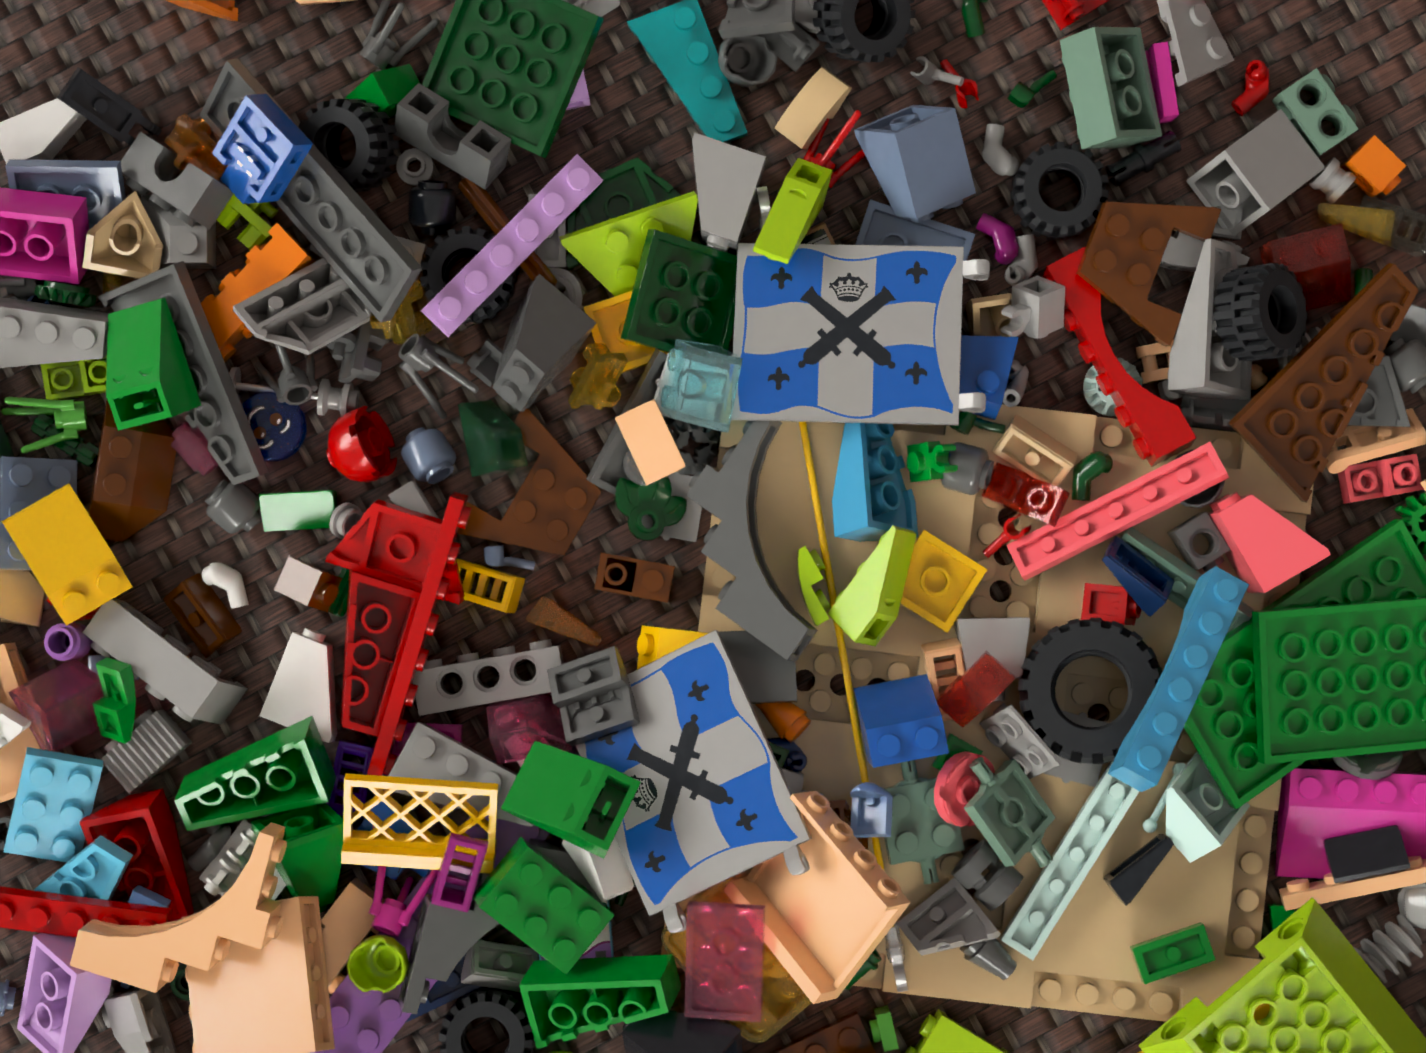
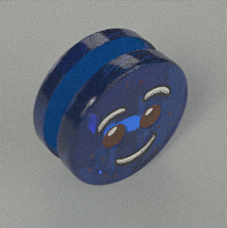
M263 392L253 395L242 404L264 461H283L299 451L307 435L306 417L299 405H289L286 402L279 403L274 392Z

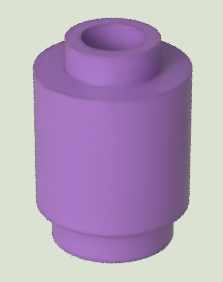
M72 622L66 626L65 623H60L52 626L47 631L44 638V646L46 652L52 658L65 661L79 659L87 655L93 641L82 633L86 628L85 625Z

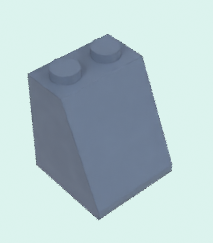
M911 105L854 129L855 136L897 217L911 218L912 222L926 221L934 216L933 212L941 208L950 209L963 204L964 198L976 193L955 108Z

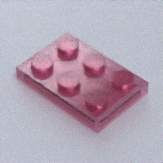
M688 902L685 1017L761 1022L763 1018L765 905Z

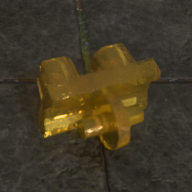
M414 281L391 320L380 323L374 315L370 318L371 328L383 329L385 338H392L394 344H403L410 336L414 334L425 335L433 329L431 321L421 310L413 312L411 303L421 299L423 296L420 281Z
M605 343L588 344L583 352V356L587 361L586 367L573 371L569 379L574 390L568 402L572 409H578L581 405L585 404L593 405L598 410L603 409V407H614L621 398V393L616 383L628 360L624 353H611Z

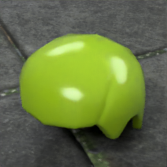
M373 935L365 939L351 951L346 964L349 979L362 992L378 990L383 993L389 992L405 980L410 966L406 948L396 939L387 935Z

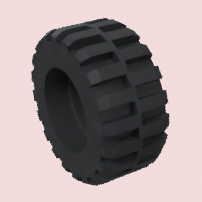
M1092 617L1089 620H1079V618L1070 620L1065 625L1056 626L1047 631L1048 634L1041 640L1038 639L1032 646L1030 654L1025 658L1021 667L1023 675L1018 683L1019 704L1025 721L1054 754L1080 764H1104L1114 761L1124 738L1144 708L1163 671L1152 648L1146 645L1140 635L1135 631L1131 632L1126 629L1123 624ZM1085 656H1098L1114 663L1123 673L1128 686V698L1121 714L1112 722L1100 727H1084L1072 722L1062 713L1056 701L1055 687L1060 673L1070 662Z

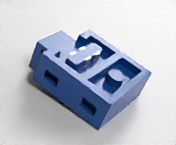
M252 94L244 97L212 154L223 165H228L220 180L243 204L279 201L313 143L267 94Z

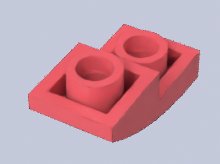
M1417 454L1350 465L1338 473L1343 504L1424 490L1420 484L1422 478Z

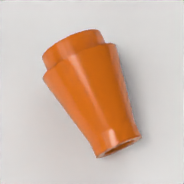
M791 702L755 704L765 715L781 739L786 738L790 743L794 742L811 723V720L805 716L807 712Z

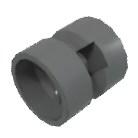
M985 839L974 845L956 864L951 873L966 889L974 888V896L989 911L999 907L1015 891L1023 879V875L1013 866L1005 867L999 861V857ZM987 868L989 872L983 876L981 873Z

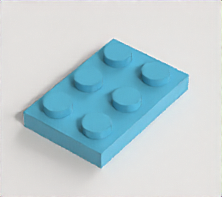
M27 747L3 852L67 863L82 851L85 836L80 820L92 813L103 768V760Z

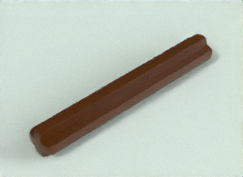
M467 178L459 182V189L497 235L510 222L508 217L485 189ZM535 251L520 264L532 281L540 274L553 286L557 284V279Z

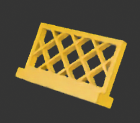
M345 773L341 864L439 870L451 833L470 837L465 832L475 824H479L488 833V839L475 838L488 842L480 873H491L494 870L497 850L496 831L499 784ZM353 787L369 788L376 796L363 804L353 794ZM395 790H406L414 798L402 807L390 794ZM435 792L445 793L452 801L439 809L428 797ZM472 795L490 796L489 804L479 812L466 800ZM381 801L395 812L384 821L370 810ZM419 804H422L432 814L431 817L421 824L408 813ZM458 806L471 817L460 826L447 816L448 813ZM363 815L375 828L371 831L353 830V822ZM487 815H489V821L485 819ZM401 818L413 830L408 834L395 833L389 826ZM440 821L451 833L447 836L432 835L427 829ZM458 845L455 848V851L475 856L477 850ZM452 858L451 862L467 867H472L473 863Z

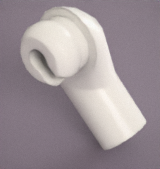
M213 562L203 569L202 579L205 584L209 586L214 584L226 590L231 609L249 605L242 575L237 570L220 562Z

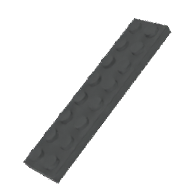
M237 58L226 61L200 116L221 138L246 95L267 94L285 114L286 112ZM313 144L281 198L275 202L380 323L389 321L393 318L422 267Z

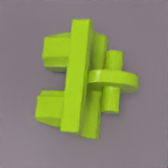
M233 194L216 220L229 230L242 215L250 223L237 239L251 250L255 245L261 246L273 238L268 233L272 227L259 214L264 212L272 219L278 210L270 202L250 203L248 206L243 204Z

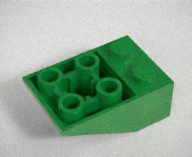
M165 297L108 314L106 397L118 431L170 418L202 406Z
M534 741L501 809L604 859L641 782L607 765Z

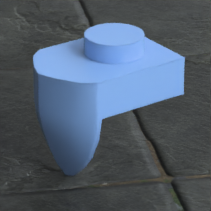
M865 782L854 787L850 792L852 797L851 828L856 838L891 837L893 797L890 792L871 782Z

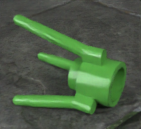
M5 397L4 399L6 404L32 407L3 408L1 411L3 415H54L56 429H64V432L23 446L21 452L24 454L64 440L78 439V431L87 430V415L84 401Z

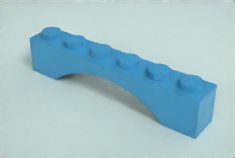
M1217 566L1198 578L1184 608L1179 633L1164 670L1144 708L1124 738L1109 769V775L1140 792L1158 784L1249 586L1248 583Z

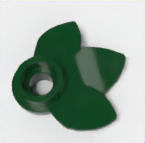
M668 476L647 486L644 480L641 481L640 485L626 478L618 480L615 490L617 508L628 517L629 530L639 540L650 541L657 538L663 532L664 527L677 524L685 514L687 500L683 497L671 496L672 487ZM644 515L652 518L653 526L651 528H646L642 525L641 519Z

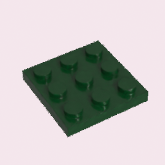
M648 229L621 339L724 368L734 328L737 256L655 229Z

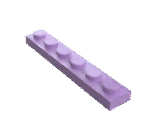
M576 154L421 312L449 337L604 180Z

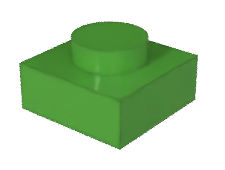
M888 1005L874 1008L876 1019L869 1021L874 1043L881 1041L884 1052L899 1049Z

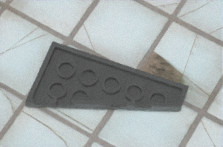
M184 261L167 266L98 296L104 307L111 306L114 312L166 298L202 405L186 411L188 415L185 419L192 429L198 427L208 441V451L233 485L268 473V468Z

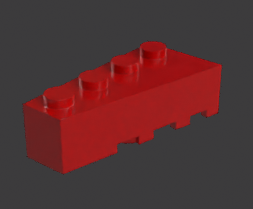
M349 570L340 722L342 727L378 737L421 592L353 570Z

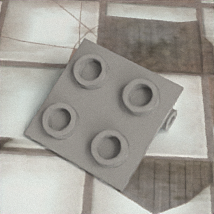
M1005 703L1001 704L993 711V715L979 723L985 730L988 740L993 745L1000 747L1010 760L1015 759L1029 779L1062 763L1012 705L1007 707Z

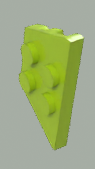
M693 191L559 236L561 244L614 296L632 291L648 229H655L691 241L698 203L697 194Z

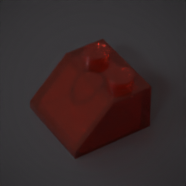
M1342 223L1272 240L1259 247L1263 264H1284L1288 267L1289 271L1294 272L1297 282H1300L1303 288V295L1307 303L1306 311L1350 300L1351 258Z

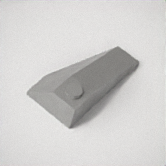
M1212 238L1205 239L1170 351L1168 391L1190 397L1250 399L1252 361H1239L1238 358H1233L1229 354V349H1225L1222 345V338L1218 336L1216 330V320L1214 321V298L1218 294L1217 287L1219 283L1223 282V276L1226 273H1230L1231 270L1238 268L1235 247L1233 245Z
M132 987L106 998L102 1007L104 1023L107 1028H112L114 1037L126 1053H177L158 992L154 993L138 987Z

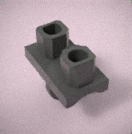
M372 312L370 321L326 345L333 350L332 357L334 359L342 360L338 378L340 382L349 384L355 378L372 382L380 375L382 361L367 355V349L371 348L379 351L384 347L388 329L373 322L374 315Z

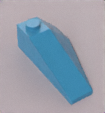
M845 423L832 497L835 537L859 542L879 541L880 537L892 525L912 530L917 534L916 538L918 537L915 498L912 489L906 490L900 471L901 468H905L902 455L896 456L891 437L895 432L893 424Z

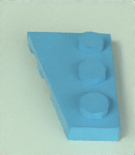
M100 835L33 891L111 900L133 854Z

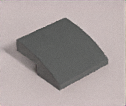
M746 630L719 632L751 704L797 702L795 661L786 660Z
M613 646L547 670L553 704L560 709L565 740L570 746L640 724L631 685L617 647Z

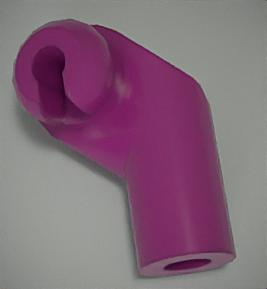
M983 213L976 229L993 237L996 249L994 256L997 262L1003 265L1012 263L1019 251L1015 230L1011 225Z

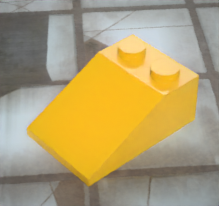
M69 483L1 521L66 626L133 587Z

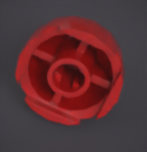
M368 406L354 409L334 422L328 435V448L326 451L329 463L334 468H337L341 474L350 480L365 483L389 476L394 472L397 464V457L390 459L388 447L392 448L395 444L389 428L376 411L370 413L366 411Z

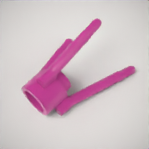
M378 866L374 898L368 912L375 916L371 927L381 933L399 937L403 926L408 927L413 913L437 878L439 870H431L407 907L403 902L409 894L414 881L413 878L408 877L397 900L386 898L383 904L381 902L386 867Z

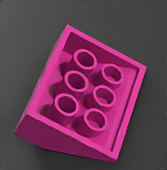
M1298 766L1282 777L1275 876L1324 879L1323 876L1325 874L1331 873L1326 859L1324 840L1392 825L1399 827L1407 856H1421L1422 860L1426 859V772L1395 771L1389 777L1371 780L1351 775L1342 768Z

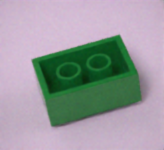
M522 837L517 840L473 894V898L480 909L564 974L570 971L614 917V913L605 902L602 903L595 894Z

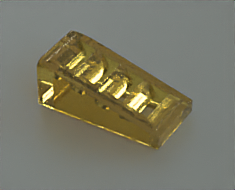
M1328 203L1319 204V219L1385 246L1392 245L1396 220L1393 210Z

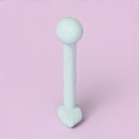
M1179 762L1174 764L1172 768L1173 777L1151 817L1143 822V829L1147 833H1153L1157 829L1156 821L1166 805V790L1186 766L1185 763Z

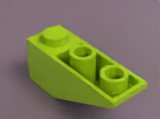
M797 158L785 177L753 247V252L764 255L770 260L780 261L785 264L790 262L824 206L833 170Z
M892 525L880 537L878 546L869 558L858 567L855 577L847 588L838 594L835 604L827 613L854 642L876 646L896 620L917 535L914 531Z

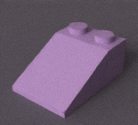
M46 933L33 935L17 1029L42 1053H74L110 992L112 979L70 966L77 937Z

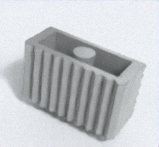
M149 709L134 721L136 729L132 732L129 742L124 744L112 740L104 747L108 753L100 760H103V764L129 794L140 789L192 743L164 709L154 713Z

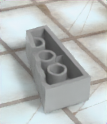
M0 297V368L104 358L107 355L108 314L110 313Z
M417 722L388 776L499 784L497 819L535 827V825L501 809L518 773L428 724ZM406 790L394 791L396 793L412 796ZM435 792L428 797L432 802L447 805L452 801L445 793ZM472 795L466 801L479 812L489 804L490 796Z

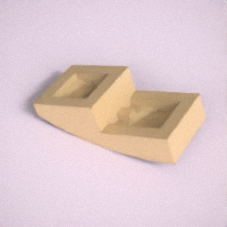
M821 67L797 94L774 129L801 149H808L826 119L834 118L852 87L826 68Z

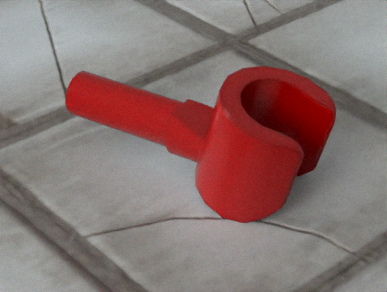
M947 59L940 63V66L946 73L960 76ZM964 79L962 86L954 85L957 103L961 108H968L966 95H973L979 101L978 88L975 81Z
M1016 514L1005 521L1004 531L982 551L987 558L992 556L1011 539H1019L1030 532L1031 524L1021 532L1014 526L1015 520L1022 514Z

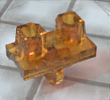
M186 114L179 116L174 129L164 141L178 154L174 160V165L179 170H184L187 164L191 163L220 182V178L228 165H223L212 154L217 143L209 137L212 133L210 126L202 118L192 120Z

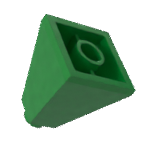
M326 803L278 812L274 815L251 821L252 829L257 837L259 832L271 822L286 827L283 840L287 841V847L282 861L276 863V869L293 897L318 896L320 913L327 909L328 904L334 903L341 869V850L343 846V818Z

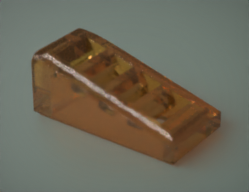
M541 596L525 619L532 624L592 646H599L604 640L602 635L548 596Z

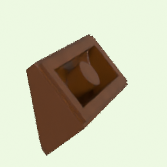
M200 573L183 580L163 598L166 605L205 658L211 656L242 632L239 624L211 586L205 584Z

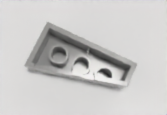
M113 598L99 608L82 632L93 641L90 646L96 652L108 658L113 656L118 661L130 664L134 679L140 677L147 683L145 686L146 691L160 700L166 698L175 705L172 708L173 712L184 720L191 722L193 719L221 725L225 722L248 688L238 681L234 683L219 678L218 676L222 670L211 662H206L195 655L192 658L188 656L191 652L190 647L171 635L161 636L164 629L127 602Z

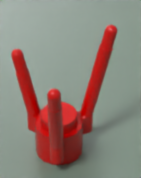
M856 110L824 155L818 152L814 157L830 120L827 118L809 146L803 160L833 170L836 165L830 159L855 126V123L861 116V111ZM862 149L836 171H832L828 186L830 189L842 175L865 156Z

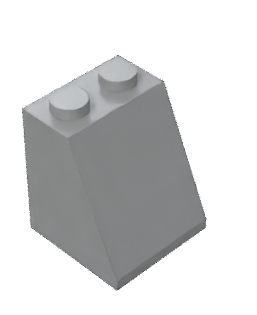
M1280 109L1226 148L1187 179L1186 182L1205 207H1214L1211 203L1213 199H1219L1224 206L1228 207H1217L1221 209L1217 222L1222 229L1229 230L1233 235L1232 237H1234L1326 167L1295 128L1294 124ZM1243 202L1245 203L1243 221L1235 226L1237 209L1231 208H1236Z
M694 133L692 147L701 240L706 242L708 247L726 253L729 250L737 252L738 243H740L757 188L765 170L766 156Z

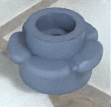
M6 979V982H0L1 1017L4 1016L5 1009L13 1010L16 987H9L10 981Z

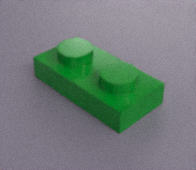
M1201 922L1130 946L1141 981L1144 984L1216 960L1204 924Z

